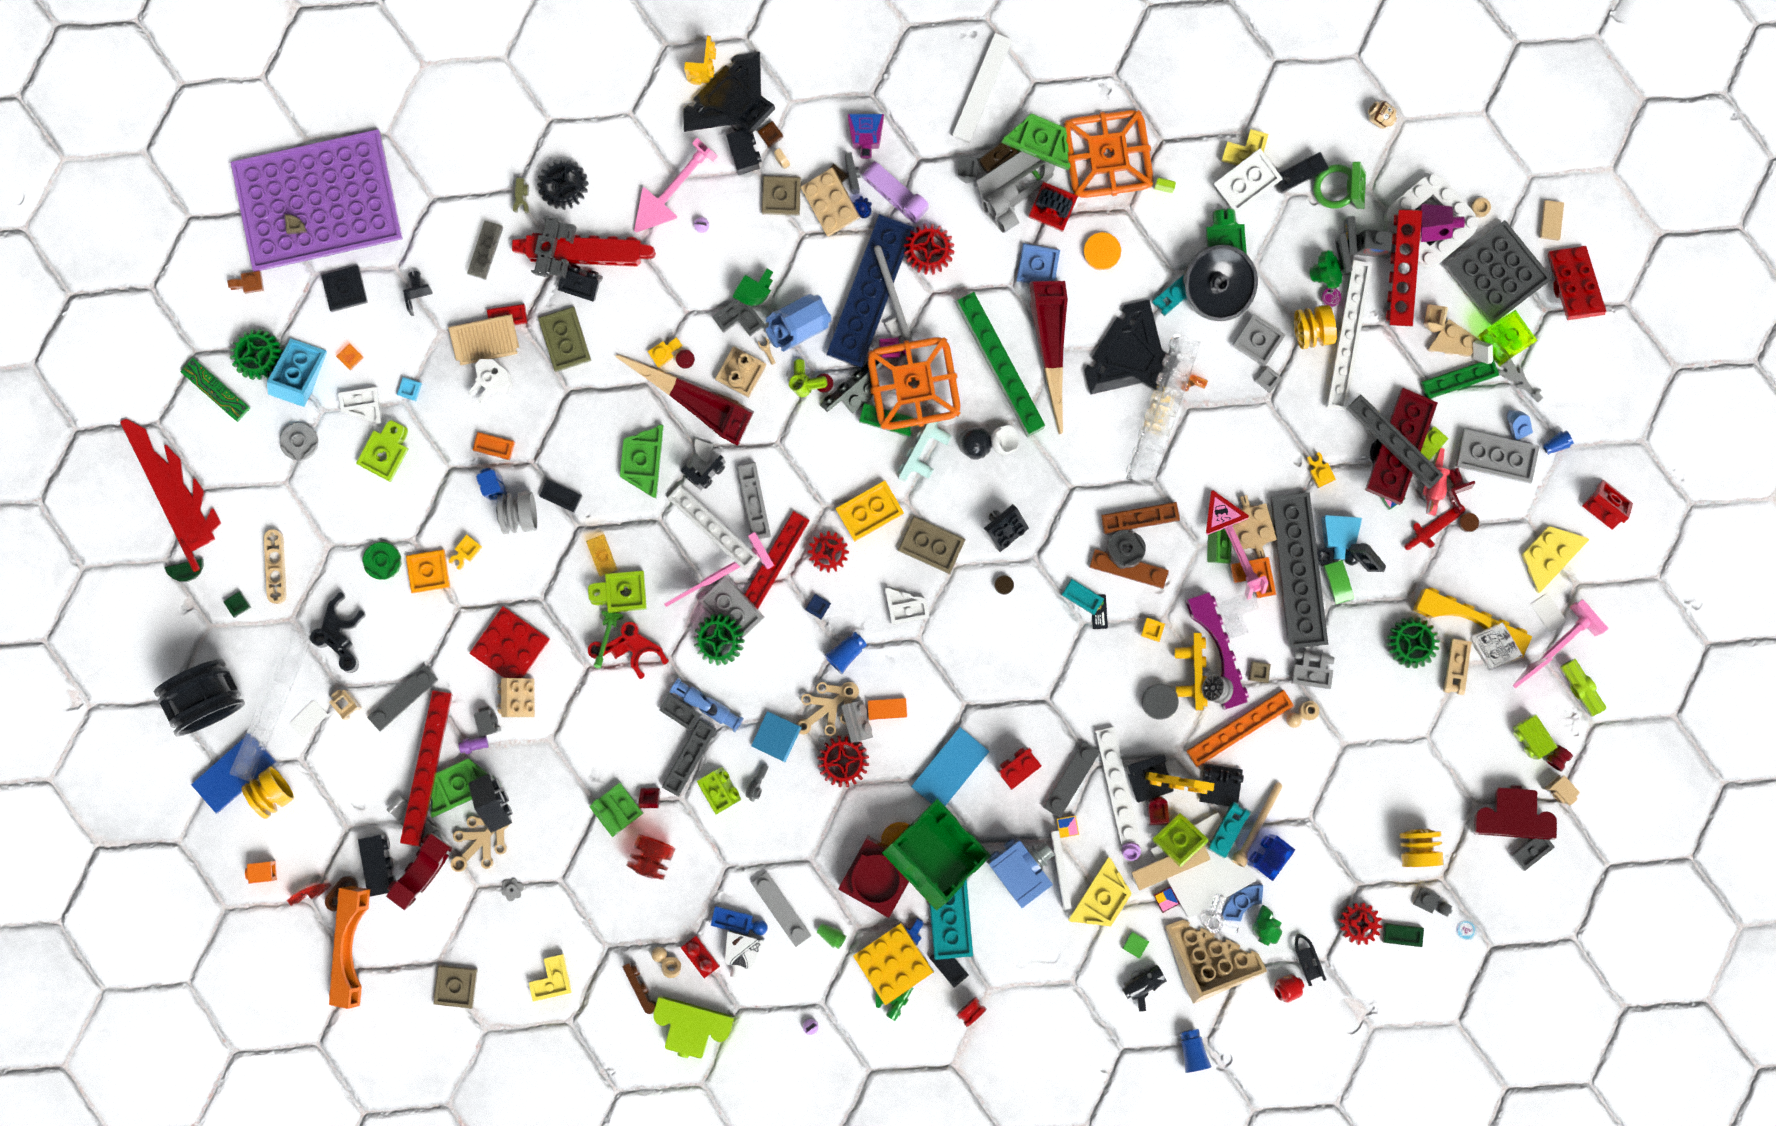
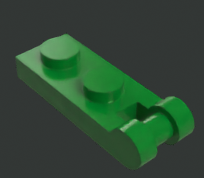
M864 403L859 423L880 428L881 425L877 419L875 406ZM884 409L885 419L891 412L890 410ZM896 413L890 422L912 419L913 417ZM911 427L887 430L906 437H910L912 433L910 431Z

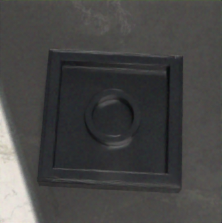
M358 265L321 275L331 312L368 303Z

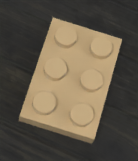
M830 168L801 186L804 195L828 237L861 218L834 168Z

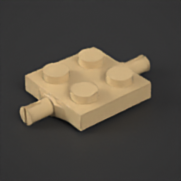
M1245 495L1244 498L1241 496L1239 497L1243 507L1241 510L1248 514L1249 518L1232 526L1243 550L1248 548L1255 549L1258 559L1261 556L1265 558L1262 546L1277 540L1267 504L1250 506L1248 495Z

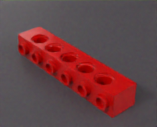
M1399 210L1398 214H1394L1393 225L1397 226V233H1393L1392 245H1396L1395 253L1391 252L1390 264H1394V272L1389 274V283H1393L1392 291H1388L1387 302H1391V310L1386 312V321H1390L1389 325L1413 327L1422 211ZM1410 225L1413 230L1412 233L1404 235L1401 232L1402 226ZM1402 244H1408L1411 247L1409 254L1404 255L1400 252ZM1401 263L1408 264V273H1400L1398 266ZM1398 283H1406L1408 290L1405 293L1398 292L1396 289ZM1403 301L1406 304L1404 312L1396 311L1395 304L1397 302Z

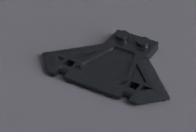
M760 52L735 55L731 59L734 64L731 67L725 65L695 96L693 100L696 103L692 107L687 105L683 109L684 132L735 124L751 135L776 108L773 103L761 96Z
M1150 300L1124 305L1121 311L1125 313L1123 319L1118 317L1115 319L1092 356V359L1096 361L1094 366L1087 365L1084 369L1090 395L1141 383L1155 392L1157 390L1159 394L1179 362L1178 359L1164 352L1161 348ZM1131 319L1136 320L1133 326L1129 324ZM1102 366L1106 368L1104 373L1099 371Z

